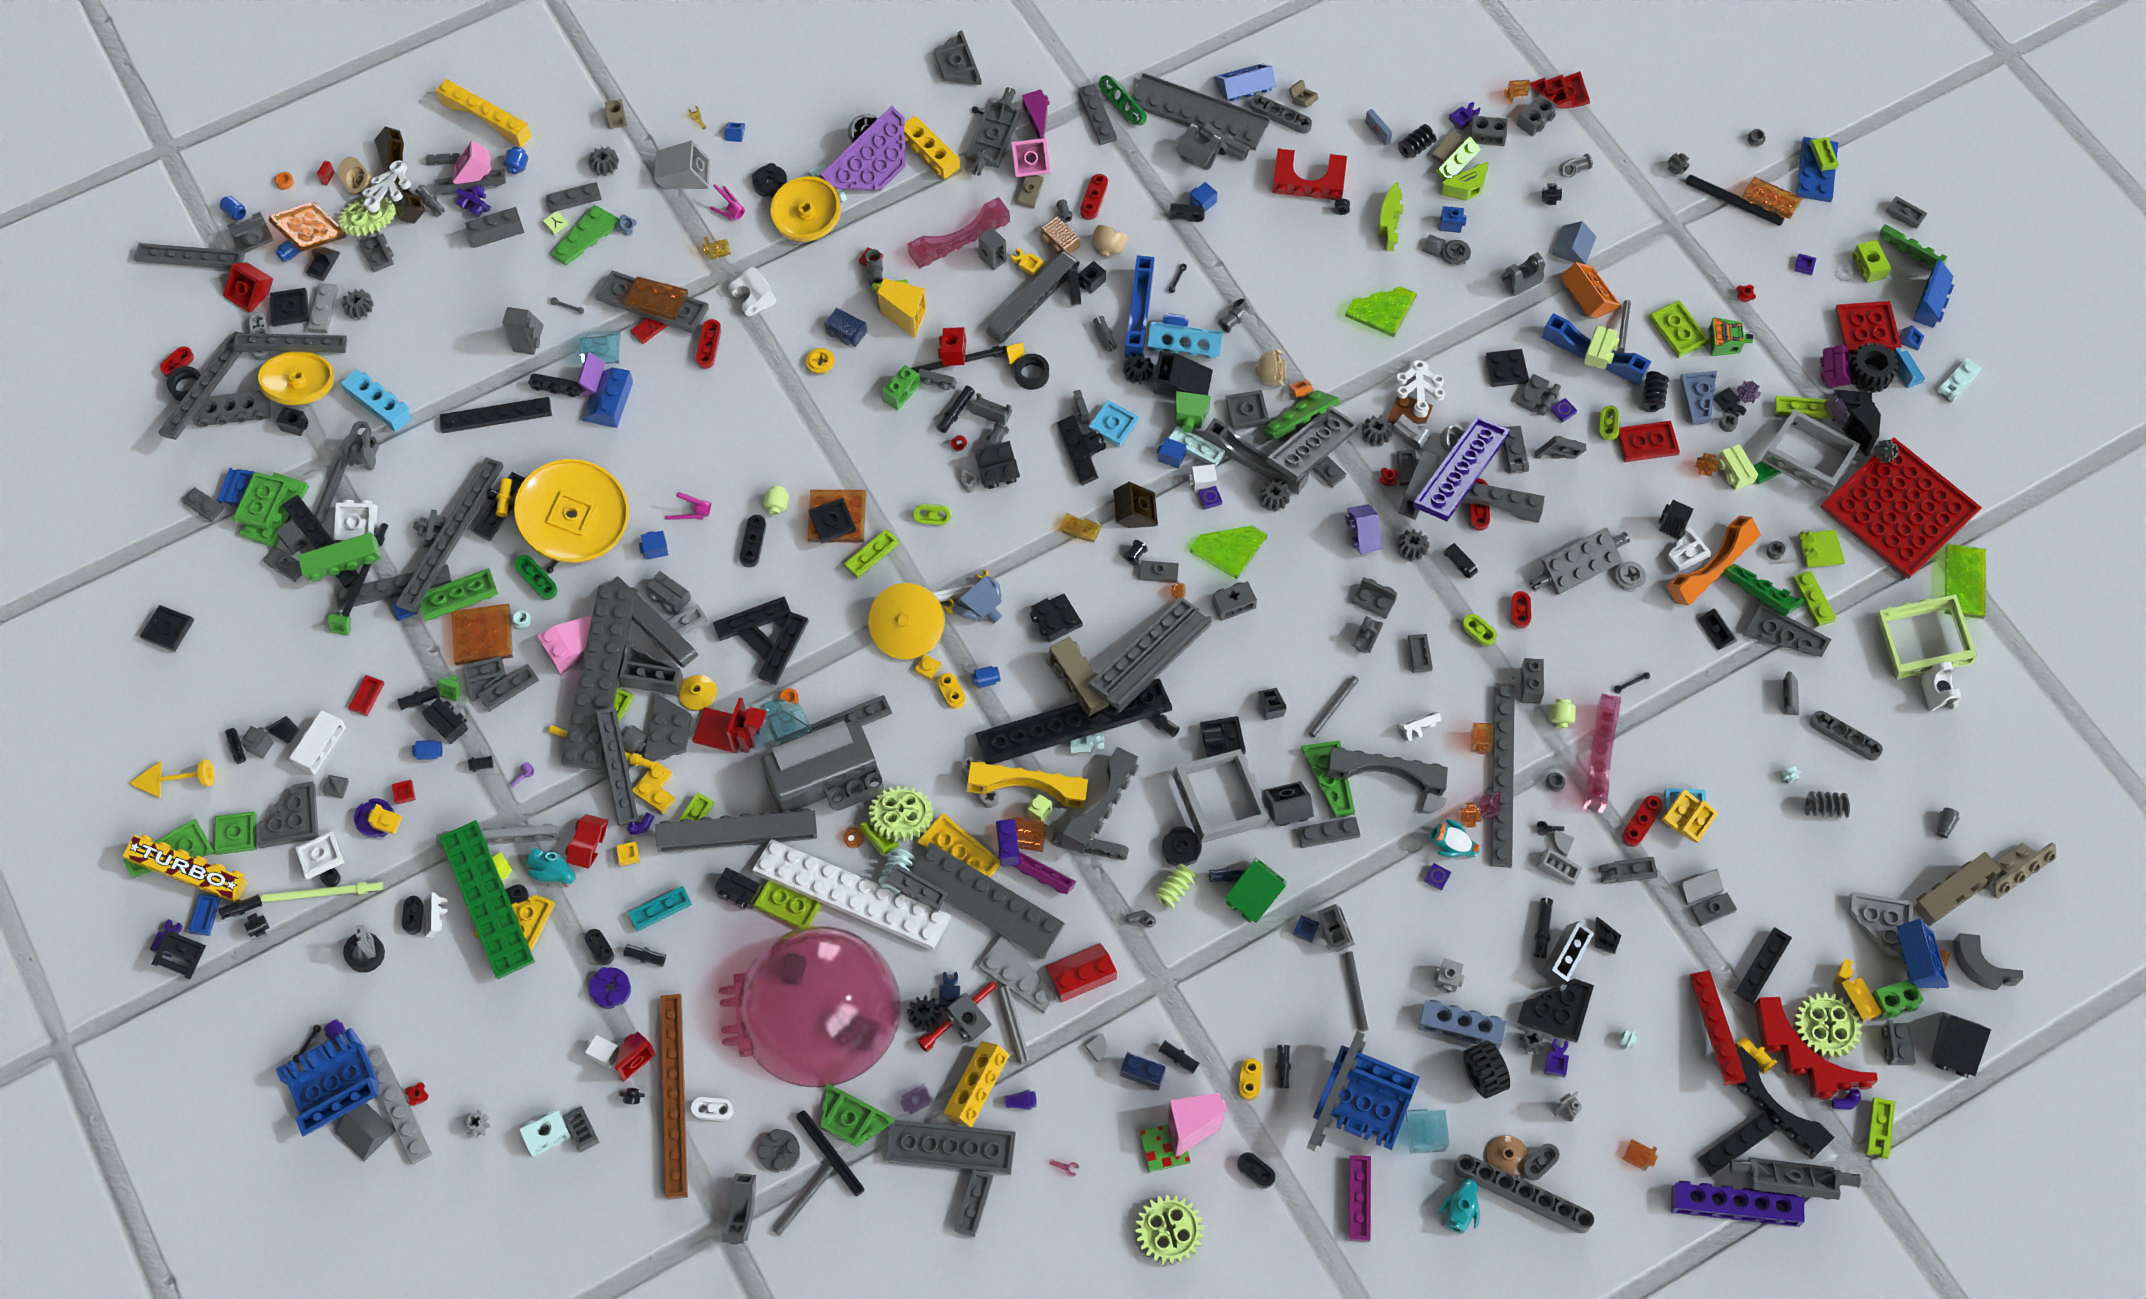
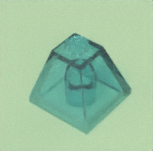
M620 331L584 332L580 337L579 347L582 363L588 352L606 362L605 364L619 363Z
M777 698L759 706L760 709L766 710L765 723L776 745L813 731L799 704Z

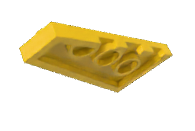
M945 813L940 815L917 842L925 848L931 842L989 878L1001 866L1000 860Z

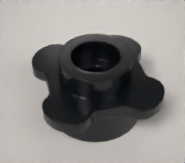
M627 1088L626 1092H620V1096L624 1097L623 1102L626 1104H639L640 1097H645V1094L640 1093L637 1088Z

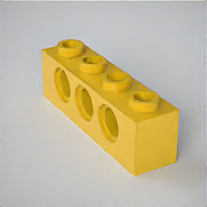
M916 115L905 122V143L911 147L915 154L921 156L925 164H929L936 175L946 179L960 169V158Z
M981 1041L943 1114L956 1124L972 1128L1010 1055L997 1044Z

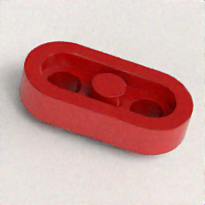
M185 346L176 349L161 363L160 369L163 375L168 377L175 369L188 366L193 361L194 354L190 348Z
M1518 591L1513 594L1511 599V621L1515 627L1523 629L1528 627L1531 622V598L1526 592Z

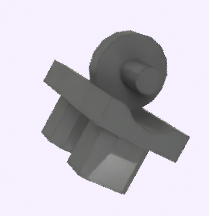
M431 509L428 523H426V518L421 517L420 521H416L413 524V528L418 531V536H423V532H426L423 547L429 548V545L433 544L439 532L433 531V528L442 529L446 522L445 517L436 515L437 510Z
M1365 616L1352 646L1361 652L1371 653L1382 629L1383 622L1375 621Z

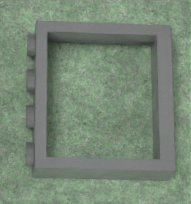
M1794 409L1767 449L1761 462L1829 497L1861 444ZM1791 425L1847 455L1833 478L1776 448Z
M1241 749L1175 766L1172 776L1200 844L1266 825L1270 817L1269 810L1262 802V793L1259 789L1257 790L1254 774L1250 773L1248 760L1245 755L1243 756ZM1234 762L1256 816L1209 828L1187 774Z

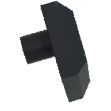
M287 716L265 728L270 734L287 744L292 741L300 730Z
M1596 917L1595 947L1615 954L1622 935L1599 917Z

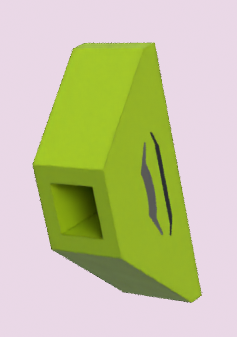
M1489 163L1477 164L1470 170L1462 171L1452 178L1445 179L1442 182L1440 193L1444 196L1465 201L1480 195Z

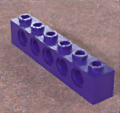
M1678 1181L1671 1188V1213L1800 1227L1805 1222L1804 1197L1798 1195H1783L1769 1191L1756 1192L1753 1188L1738 1190L1733 1189V1186L1723 1185L1719 1188L1712 1187V1184L1709 1183L1692 1185L1689 1181ZM1690 1194L1697 1195L1699 1197V1202H1694L1691 1199ZM1712 1196L1718 1197L1721 1204H1715L1712 1201ZM1733 1199L1740 1200L1742 1207H1737ZM1755 1201L1762 1203V1210L1755 1206ZM1776 1203L1783 1205L1785 1212L1779 1211Z

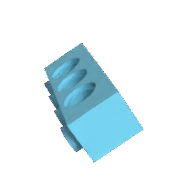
M1151 322L1147 347H1152L1151 349L1156 351L1169 349V352L1172 353L1183 351L1192 356L1205 354L1207 358H1216L1221 353L1223 331ZM1163 335H1170L1172 337V341L1165 342L1163 340ZM1187 337L1190 343L1185 345L1180 339ZM1206 340L1208 346L1201 347L1198 341Z
M356 369L341 382L347 395L393 431L397 432L412 418L409 413L410 408L404 402L400 403L397 401V398L391 392L387 393L384 391L380 383H374L367 373H361Z

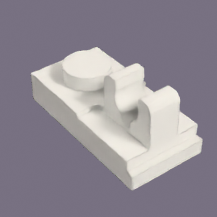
M1432 711L1400 723L1398 727L1404 731L1406 739L1412 741V730L1416 732L1417 737H1422L1423 734L1420 727H1434L1436 722L1441 721V717L1438 712Z
M434 892L425 899V937L433 938L441 930L442 920L439 919V915L443 916L447 913V909H442L438 906L439 904L445 905L447 898H441Z

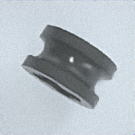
M1724 414L1719 423L1720 428L1725 432H1732L1737 426L1738 419L1734 414ZM1726 420H1727L1728 422L1731 421L1732 424H1731V425H1730V423H1729V424H1726L1725 422H1726Z
M1772 541L1766 550L1767 556L1773 560L1782 558L1785 552V545L1780 541Z

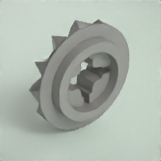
M1624 562L1616 569L1615 579L1625 589L1631 588L1635 590L1638 587L1641 588L1645 582L1646 572L1638 563ZM1628 571L1631 574V576H1634L1632 581L1629 577H1626Z

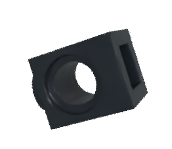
M1095 261L1091 262L1078 273L1080 287L1092 294L1106 282V270Z
M284 406L276 420L281 431L302 436L304 430L308 427V419L304 411Z

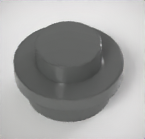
M1754 129L1748 134V141L1752 145L1760 146L1765 142V133L1760 129Z
M1554 772L1547 776L1545 783L1549 790L1558 792L1564 788L1566 781L1562 774Z

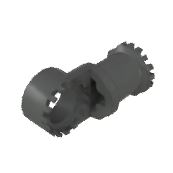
M1584 154L1583 157L1578 159H1570L1560 164L1559 173L1562 177L1571 178L1579 173L1580 170L1591 169L1593 160H1590L1592 158L1589 154ZM1567 165H1570L1572 170L1567 175L1564 169Z
M871 249L867 251L865 258L867 272L870 274L869 285L872 286L876 283H882L883 264L881 253L876 249ZM874 255L877 256L878 259L876 261H870L869 257Z
M1244 298L1236 300L1231 305L1232 309L1228 312V315L1218 321L1219 326H1221L1220 328H1223L1222 330L1225 333H1230L1232 327L1242 322L1241 316L1249 310L1250 307Z
M996 422L992 433L986 438L988 441L986 447L1002 443V439L1008 434L1009 428L1000 422Z

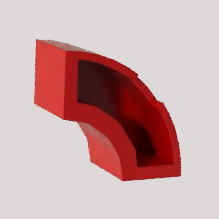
M585 814L581 819L577 820L575 825L576 833L565 850V855L567 856L566 863L588 869L592 866L598 853H595L598 843H603L608 819Z

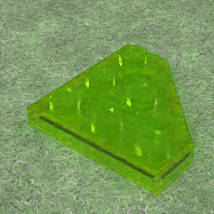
M1400 286L1389 292L1381 291L1370 294V297L1355 298L1348 307L1345 317L1395 337L1414 303L1417 293Z
M1254 526L1200 534L1190 547V552L1238 579L1266 541L1268 534Z

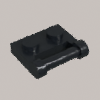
M167 930L151 965L156 967L158 965L185 975L184 978L191 979L206 945ZM166 953L191 964L187 968L162 958V955Z

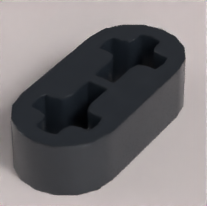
M409 896L403 904L402 927L410 935L419 933L423 924L424 904L417 896ZM413 902H416L418 906L414 907L413 912L410 906L413 905ZM413 918L416 925H413V927L410 929L408 925L412 923Z
M589 930L585 935V941L597 962L601 965L610 964L614 960V952L600 930ZM594 935L598 937L597 939L600 943L597 946L591 938ZM603 949L605 953H608V957L606 959L601 957L602 954L599 950Z

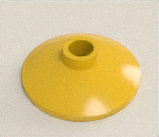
M703 675L691 676L683 681L680 694L678 695L679 700L687 709L701 711L714 703L717 697L716 685L709 677ZM696 688H700L698 692L693 691Z

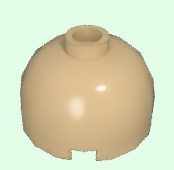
M1097 225L1093 232L1092 241L1094 247L1100 251V255L1109 257V255L1121 253L1129 237L1121 231L1119 233L1113 231L1114 228Z
M1280 349L1263 353L1258 360V365H1255L1256 375L1268 386H1281L1285 384L1282 382V379L1286 380L1285 360L1280 358V355H1283Z

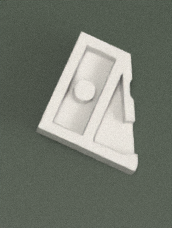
M1689 527L1686 529L1684 536L1676 543V547L1668 554V560L1680 572L1710 557L1711 551Z

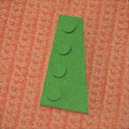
M1886 224L1881 228L1880 236L1882 240L1887 243H1893L1903 253H1909L1915 261L1925 263L1929 270H1933L1938 259L1946 264L1947 256L1943 254L1941 256L1934 253L1935 250L1930 247L1922 248L1919 241L1911 238L1909 240L1905 239V234Z
M196 819L155 841L157 844L160 841L167 843L171 846L170 849L175 851L178 849L190 853L189 856L193 858L214 854L212 845ZM123 859L133 878L155 872Z

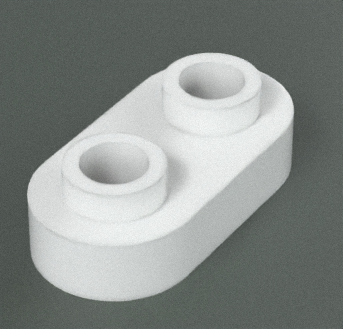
M699 1097L691 1105L693 1115L700 1120L726 1121L732 1117L734 1112L731 1102L722 1098ZM706 1107L705 1112H699V1109ZM722 1108L727 1109L724 1114H720V1110Z

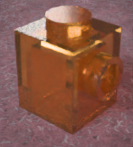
M1473 723L1471 729V752H1476L1477 754L1491 753L1493 747V724Z

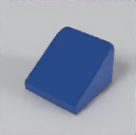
M728 122L725 128V140L742 142L745 124Z
M1911 325L1902 329L1899 338L1901 345L1919 350L1924 335Z
M396 602L391 603L399 621L417 614L416 611L414 613L399 608Z

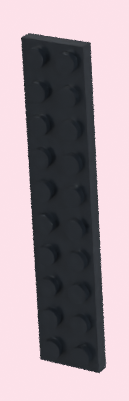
M1160 678L1154 679L1120 713L1118 709L1109 704L1104 709L1088 716L1077 702L975 733L985 763L992 765L1172 711V704Z

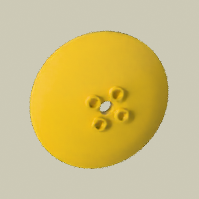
M562 459L542 465L523 481L516 495L514 514L521 536L536 552L559 562L582 563L603 556L617 545L627 527L629 507L622 486L607 470L584 460ZM568 511H574L577 514V516L574 518H569L566 515V513Z

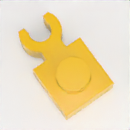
M1019 248L1016 249L1018 257L1012 254L1010 256L1013 263H1019V269L1031 276H1034L1043 266L1042 259L1030 252L1024 255L1023 251Z

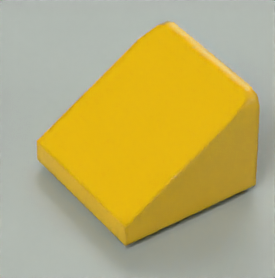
M1023 342L1005 345L1009 364L1016 363L1021 356L1025 355Z

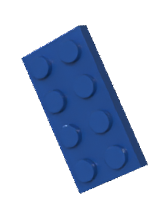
M1803 137L1796 197L1831 202L1833 199L1836 169L1820 171L1809 144L1812 139L1816 138ZM1830 141L1837 158L1838 142Z

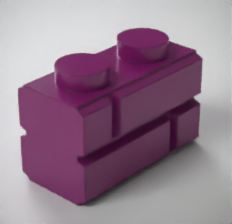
M1842 344L1823 349V356L1820 357L1821 366L1824 367V372H1821L1822 382L1826 383L1831 389L1849 385L1851 383L1849 352L1845 345Z

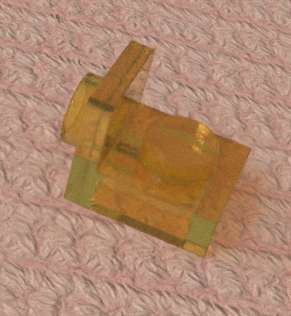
M704 237L705 244H702L705 255L709 254L710 260L731 255L727 239L709 243L708 237Z

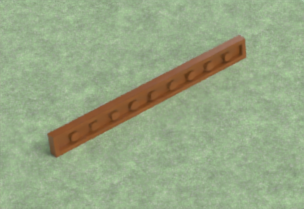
M681 994L660 996L665 1190L667 1200L688 1198Z

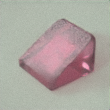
M1499 792L1482 796L1476 809L1483 819L1499 815Z

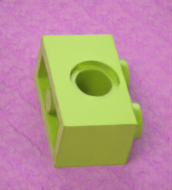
M1878 240L1857 244L1852 257L1854 262L1857 263L1860 275L1864 277L1865 282L1869 283L1886 279L1891 267Z

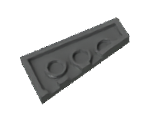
M1762 603L1743 635L1819 657L1823 656L1832 640L1788 616L1777 613L1774 609Z

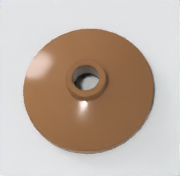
M1504 1135L1495 1138L1489 1144L1486 1151V1159L1488 1164L1517 1176L1523 1172V1166L1528 1160V1151L1519 1139ZM1505 1152H1511L1512 1157H1506Z

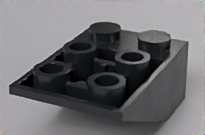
M1160 351L1153 381V393L1176 397V391L1208 396L1213 370L1179 354Z

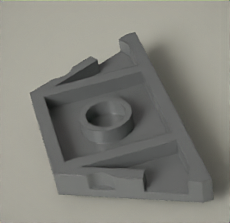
M962 30L958 32V36L954 39L947 40L943 46L934 50L944 81L982 84L980 74Z
M656 694L644 756V759L650 761L665 760L673 755L685 753L692 721L691 713L659 694Z

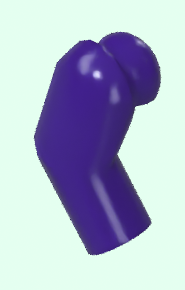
M1853 1088L1844 1099L1833 1098L1832 1109H1854L1861 1100V1092Z

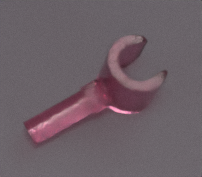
M1052 1159L1050 1160V1165L1065 1170L1066 1174L1070 1177L1075 1176L1076 1173L1071 1172L1069 1167L1079 1168V1165L1075 1162L1067 1165Z

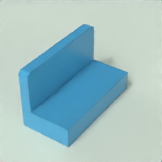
M1899 347L1895 348L1893 353L1896 354V359L1899 362L1897 373L1905 386L1910 388L1923 383L1925 377L1907 350L1902 352Z

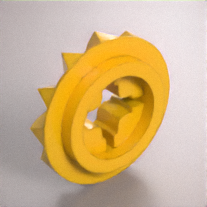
M825 348L814 349L806 357L807 368L812 373L820 374L825 372L827 374V371L833 369L835 364L833 353ZM821 357H822L823 362H822V364L819 366V365H818V362H819V360H820Z

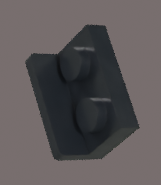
M1834 390L1833 392L1834 412L1848 414L1867 401H1870L1875 406V403L1872 402L1871 392Z

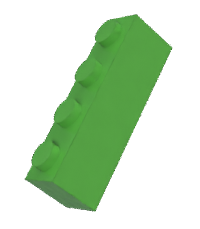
M371 532L298 555L302 576L309 582H316L323 577L335 576L341 571L354 570L360 565L373 564L376 560L382 559L377 538Z

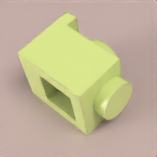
M1038 794L1035 799L1032 798L1027 806L1028 811L1025 816L1042 826L1052 812V801Z

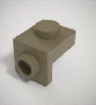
M1303 80L1298 81L1289 88L1293 103L1305 108L1311 106L1319 99L1316 92L1306 89Z

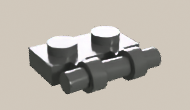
M1533 374L1516 404L1531 412L1537 407L1540 409L1538 413L1544 416L1547 411H1550L1553 400L1557 399L1561 386L1554 384L1553 388H1548L1550 381ZM1542 395L1547 396L1545 400H1541Z

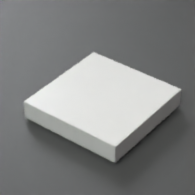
M332 831L295 847L306 879H310L345 863Z

